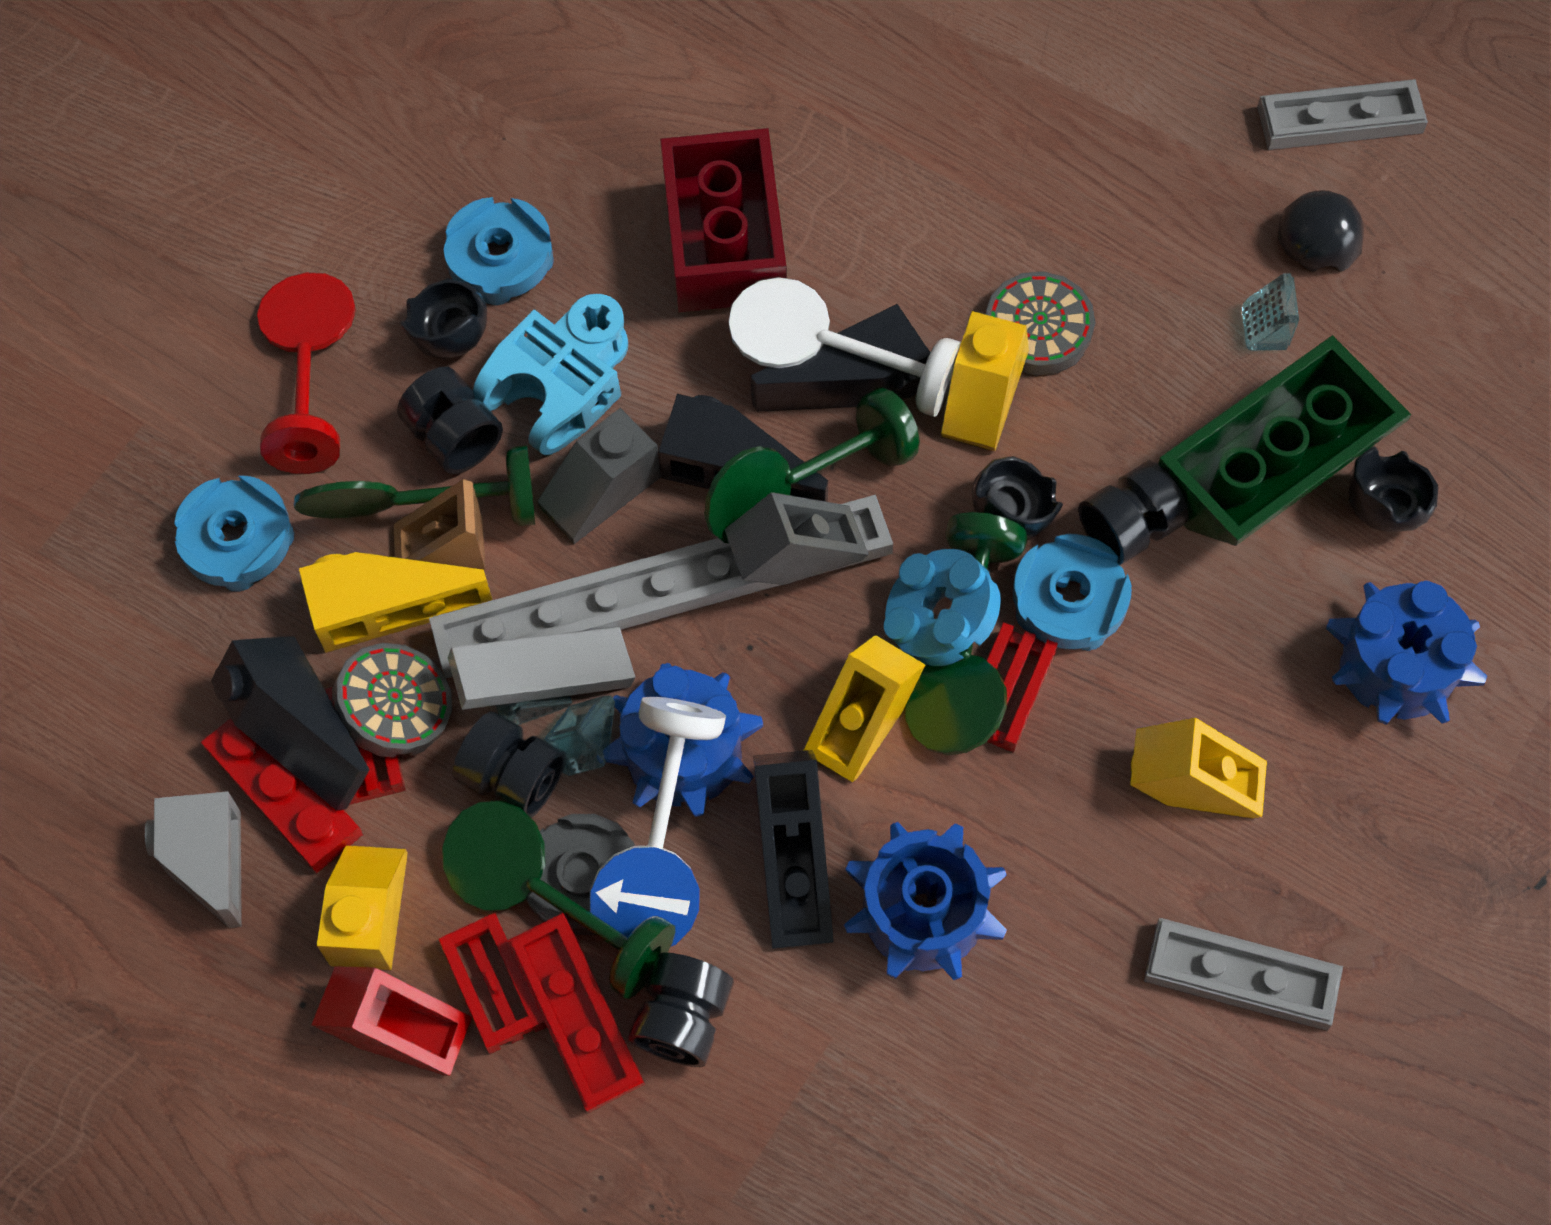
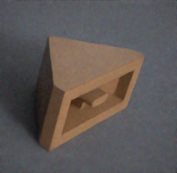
M462 479L393 524L396 558L486 570L483 518L473 482Z

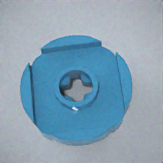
M493 197L473 201L460 209L452 217L445 231L447 239L443 249L450 276L453 280L467 282L477 289L487 304L502 305L508 302L511 297L528 292L544 278L553 266L554 258L547 221L534 206L523 200L511 198L512 204L505 202L494 203ZM493 241L498 245H503L507 241L511 243L506 253L501 255L489 254V243Z
M238 476L240 481L230 480L223 483L220 478H216L199 485L183 500L176 512L174 522L177 528L175 536L177 552L188 570L208 584L225 586L228 590L234 592L249 589L254 582L261 580L274 571L286 556L295 535L287 509L280 495L269 484L251 476ZM242 521L247 523L243 528L244 534L240 538L224 541L225 536L221 528L228 523L235 527Z
M1078 534L1056 536L1054 542L1046 543L1040 548L1036 545L1030 549L1018 565L1013 584V601L1016 608L1017 622L1022 629L1035 634L1036 638L1046 643L1048 639L1058 643V648L1087 651L1097 649L1103 645L1106 638L1118 630L1124 621L1132 592L1128 573L1125 576L1123 568L1117 563L1118 556L1109 546L1101 541ZM1070 581H1076L1080 583V593L1087 597L1084 600L1068 602L1063 600V595L1056 591V587L1066 588Z
M942 549L927 555L921 553L913 554L907 557L901 564L899 578L890 591L885 612V634L905 653L925 665L945 666L953 664L964 658L959 654L960 652L968 649L973 642L980 646L991 634L1000 611L1001 598L998 586L991 580L989 571L971 554L965 551ZM947 597L952 601L950 609L941 610L938 618L934 619L933 610L935 605L942 598Z

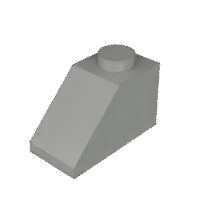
M227 791L154 798V819L147 820L145 824V845L148 855L150 857L154 856L169 877L229 928L242 927L241 811L230 793Z

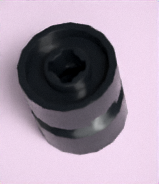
M438 367L417 378L405 390L398 403L397 413L399 418L416 438L425 441L427 451L450 474L462 473L475 467L495 449L501 440L503 433L502 423L482 401L475 399L473 390L450 367Z
M1150 460L1118 479L1117 487L1108 485L1080 502L1078 507L1079 518L1087 536L1109 546L1118 556L1117 563L1119 565L1124 564L1146 550L1150 539L1155 541L1163 539L1185 525L1189 518L1185 498L1174 479L1159 464Z
M489 711L474 724L465 737L456 755L452 775L454 780L481 795H488L494 791L496 801H504L522 808L532 818L542 809L555 790L563 773L567 756L565 751L538 736H531L525 740L521 726L496 712Z
M669 952L658 954L646 986L654 1001L644 1002L643 1007L637 1010L628 1035L629 1041L645 1052L673 1063L689 1067L705 1066L716 1031L709 1019L723 1016L734 985V979L718 967L687 955Z

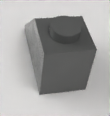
M620 407L575 442L537 501L538 506L575 544L661 478L658 446Z
M771 492L725 529L733 552L734 563L740 571L742 579L745 581L786 585L859 562L869 555L850 506Z

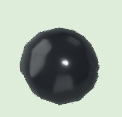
M1328 190L1312 191L1297 198L1282 212L1278 229V241L1288 257L1299 261L1309 271L1315 272L1325 266H1335L1339 271H1344L1362 254L1364 225L1351 199Z
M447 278L427 285L415 298H408L406 301V320L400 321L401 328L425 355L448 359L465 355L477 346L486 328L487 307L482 294L469 283Z
M1374 446L1361 454L1354 462L1349 486V501L1357 517L1371 528L1387 532L1410 531L1427 523L1437 507L1439 486L1429 469L1412 459L1410 460L1406 451H1400L1393 456L1383 457L1379 455L1377 447Z
M1015 456L993 459L977 475L972 488V502L975 512L1005 517L1018 523L1026 530L1027 539H1031L1045 530L1053 522L1063 503L1056 501L1057 481L1054 478L1042 475L1032 463Z

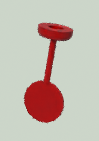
M306 272L287 277L272 286L261 299L257 312L261 333L270 344L287 352H297L295 414L279 416L269 422L260 436V453L264 460L278 470L293 474H311L324 471L333 466L340 457V436L336 429L324 419L309 415L311 352L324 349L341 339L352 326L356 312L351 290L342 280L326 273Z

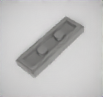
M1416 79L1260 96L1257 106L1268 150L1424 133L1428 123Z
M620 627L451 647L447 657L462 710L629 688L636 678Z
M1159 918L1154 932L1144 982L1328 1031L1333 1023L1343 966Z

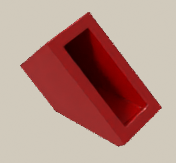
M335 966L311 1025L359 1049L440 1075L450 1076L472 1016L376 967Z

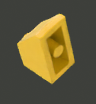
M974 311L971 312L954 363L941 432L942 437L996 451L1029 352L1027 325Z
M873 636L848 655L804 750H813L818 762L849 781L854 782L902 714L925 664L880 637Z
M1190 718L1136 729L1134 755L1131 760L1132 773L1130 785L1167 806L1246 818H1259L1263 814L1267 761L1199 719Z
M345 846L325 886L316 945L330 966L376 967L381 970H392L408 855L406 849Z

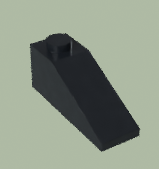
M898 304L837 333L926 364L931 353ZM823 344L815 356L800 365L785 368L767 367L751 375L752 404L757 412L857 407L863 396L880 388L893 391L904 400L917 394L920 377Z
M681 394L676 395L658 452L662 479L705 489L710 488L714 477L727 461L741 451L757 446L777 451L788 461L790 469L804 463V461L733 406L725 405L718 399L707 395H697L695 397ZM816 472L791 484L790 496L828 502V480Z
M295 636L232 640L218 668L215 670L211 682L217 698L223 702L234 725L335 810L347 809L370 769Z
M813 750L754 755V773L772 949L833 943L816 756Z

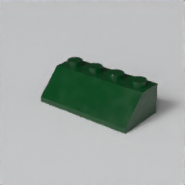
M1332 335L1159 458L1158 464L1174 479L1185 498L1189 513L1188 521L1184 525L1185 528L1189 531L1237 546L1407 422L1412 414Z

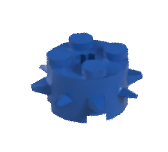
M1426 580L1417 584L1404 583L1388 586L1382 590H1379L1371 582L1363 585L1366 603L1357 617L1329 619L1326 629L1344 645L1343 654L1340 657V670L1332 676L1333 683L1335 685L1346 684V687L1356 699L1367 708L1371 704L1376 706L1377 721L1387 725L1396 714H1398L1397 719L1406 720L1427 716L1430 713L1442 724L1450 721L1446 700L1455 687L1484 686L1487 675L1472 662L1477 649L1474 632L1480 628L1479 622L1477 620H1469L1467 614L1454 599L1447 595L1446 590L1436 583Z
M665 663L661 664L660 669L654 676L646 679L629 697L615 695L612 698L611 703L621 714L620 737L600 751L602 762L628 766L632 780L637 786L632 802L634 805L641 807L651 799L657 801L670 735L654 731L640 721L639 709L643 697H665L693 702L711 707L726 715L723 731L718 738L712 740L685 738L672 806H681V802H684L694 817L704 815L706 797L709 796V800L717 797L733 780L748 784L752 781L754 776L742 763L741 742L761 729L763 721L761 716L739 712L736 701L727 690L730 679L727 673L722 672L713 678L693 670H683L681 667Z
M899 822L890 825V842L882 846L875 861L848 862L845 871L864 889L862 910L844 924L847 933H867L878 951L888 958L887 975L896 979L904 970L928 971L943 968L953 980H957L962 977L961 958L970 952L978 939L1003 940L1007 929L987 910L990 889L1007 876L1003 867H985L973 848L967 844L963 847V826L955 823L943 835L938 836L937 831L930 829L907 832ZM926 894L928 902L936 898V906L928 908L922 905L919 906L915 903V896Z

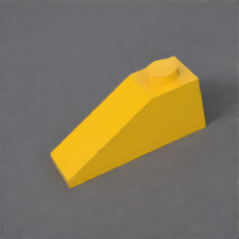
M359 552L347 555L329 554L317 559L312 565L299 568L314 630L325 653L430 623V617L493 600L483 569Z

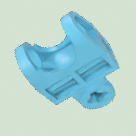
M604 294L586 295L577 300L555 325L534 309L496 347L481 369L473 388L475 399L482 401L490 411L495 410L504 402L509 405L520 398L531 397L544 402L539 409L542 415L531 429L529 444L543 455H550L563 449L584 434L621 397L617 371L613 369L615 365L623 360L628 351V338L623 328L624 315L621 306L615 299Z

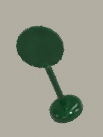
M880 388L863 396L857 405L855 418L859 435L792 469L789 468L788 461L774 449L757 446L741 451L721 468L714 477L706 495L704 517L709 531L723 543L729 544L725 529L772 492L790 495L791 484L865 447L879 462L888 466H898L913 460L918 453L920 439L918 427L911 411L893 391Z
M527 446L513 447L507 451L505 458L507 481L473 484L477 498L509 495L511 516L515 524L519 526L535 525ZM335 482L305 489L295 495L293 503L294 509L303 515L330 519L353 518L382 512L395 505L427 503L451 486L397 491L393 486L380 482Z
M979 512L959 513L950 517L945 532L946 540L952 549L971 554L986 569L988 568V562L1004 563L1017 559L1023 553L1028 537L1026 530L1018 523L1005 517ZM973 643L968 649L959 653L964 658L953 664L945 666L927 665L923 669L905 706V719L913 737L929 751L947 756L968 753L986 743L1000 727L1007 709V688L995 667L982 657L971 655Z
M504 801L479 802L463 810L449 826L442 846L443 869L451 888L466 903L482 910H506L525 901L533 892L619 950L609 972V983L616 993L623 998L630 999L648 983L657 955L662 952H668L676 933L675 925L664 918L652 916L642 921L626 937L541 880L546 864L545 842L536 822L522 808Z

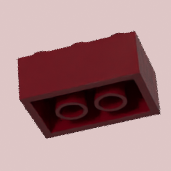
M769 128L661 138L678 313L730 308L743 290L758 281L778 277L787 279V265Z

